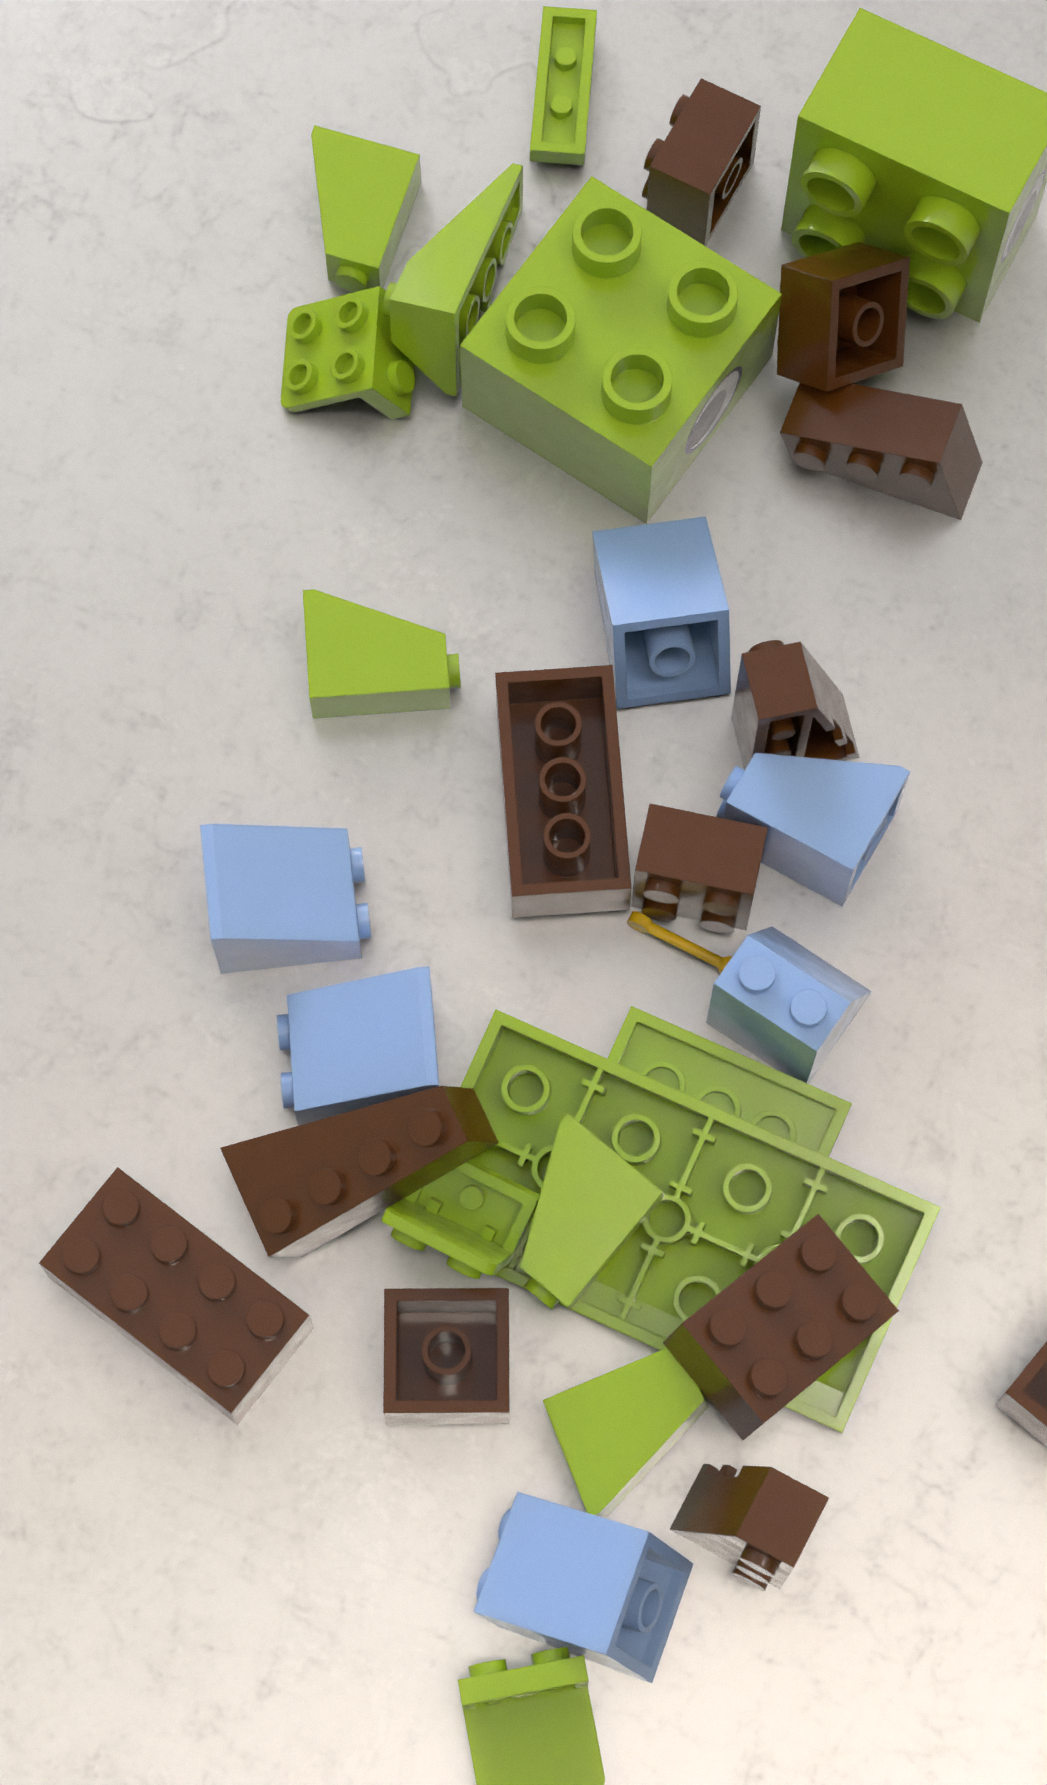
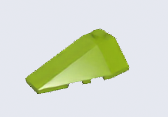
M512 163L409 259L398 282H391L387 287L383 301V315L390 317L391 342L445 394L457 396L461 387L460 344L477 324L479 311L486 312L491 306L494 297L492 290L497 265L502 266L505 264L523 209V165Z

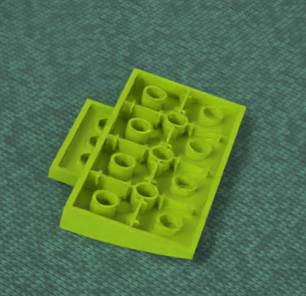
M633 1006L629 1009L608 1058L495 1009L460 1086L463 1088H474L499 1142L497 1145L472 1158V1161L540 1194L559 1123L568 1113L663 1191L665 1196L573 1308L570 1309L658 1350L667 1348L663 1342L686 1319L817 1214L822 1217L897 1308L941 1208L829 1157L852 1103ZM534 1215L512 1261L495 1274V1276L526 1290L528 1289L524 1285L531 1276L520 1268ZM559 1301V1302L557 1303V1304H559V1305H561V1306H564V1307L568 1308V1307H567L565 1304H563L561 1301ZM893 1317L784 1407L843 1433Z

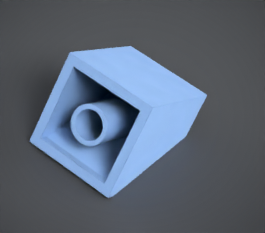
M706 516L592 531L595 579L609 665H613L617 709L731 694L729 607Z
M755 753L745 770L736 766L729 775L720 793V798L724 800L716 817L767 827L761 863L843 907L898 811L910 771L896 765Z
M235 824L200 825L210 938L221 974L362 958L360 939L371 938L368 903L356 904L354 883L365 882L362 847L350 848L347 828Z
M772 926L747 935L713 984L706 1023L776 1070L809 1084L865 1003L871 991Z
M429 966L411 968L287 995L288 1014L277 1015V1029L280 1051L290 1050L292 1072L281 1073L283 1108H294L298 1126L439 1086Z
M517 1492L512 1508L508 1509L501 1519L498 1530L499 1543L491 1565L483 1572L478 1582L476 1592L477 1604L474 1612L498 1627L555 1648L568 1647L569 1653L573 1655H584V1658L652 1683L694 1563L649 1531Z

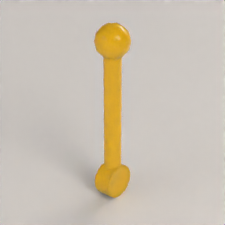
M632 911L627 920V924L634 930L641 933H649L717 967L720 974L733 957H721L653 923L649 917L640 912Z

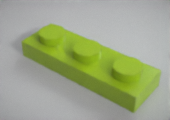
M543 6L530 141V161L573 165H584L597 10Z

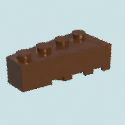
M438 1086L224 1146L220 1149L268 1257H303L497 1145L499 1142L474 1088Z

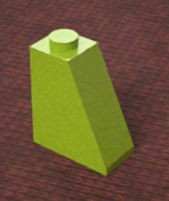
M314 125L311 139L328 280L335 282L339 287L349 292H357L377 286L383 288L421 185L420 154Z
M315 589L303 590L309 699L313 719L451 709L450 689L461 688L459 654H447L445 633Z
M568 1113L558 1126L520 1268L531 1276L524 1287L551 1309L559 1301L572 1309L665 1196L663 1191Z
M667 1348L543 1400L586 1511L589 1514L602 1518L608 1517L710 1407L705 1394Z

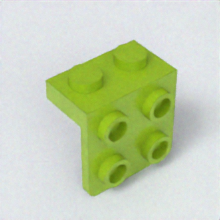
M377 286L298 306L290 311L287 318L280 400L284 408L290 412H299L360 397L391 420L410 416L412 391L415 387L414 363L391 342L390 317L383 315L385 289Z
M469 1160L386 1208L381 1221L393 1228L390 1235L398 1242L419 1251H424L428 1245L448 1255L446 1264L452 1269L468 1277L480 1279L482 1273L493 1276L512 1261L536 1211L540 1194Z
M568 1647L549 1649L531 1654L533 1665L510 1670L507 1669L506 1659L493 1660L469 1666L470 1677L457 1680L477 1785H604L605 1774L588 1690L589 1679L584 1655L570 1658Z

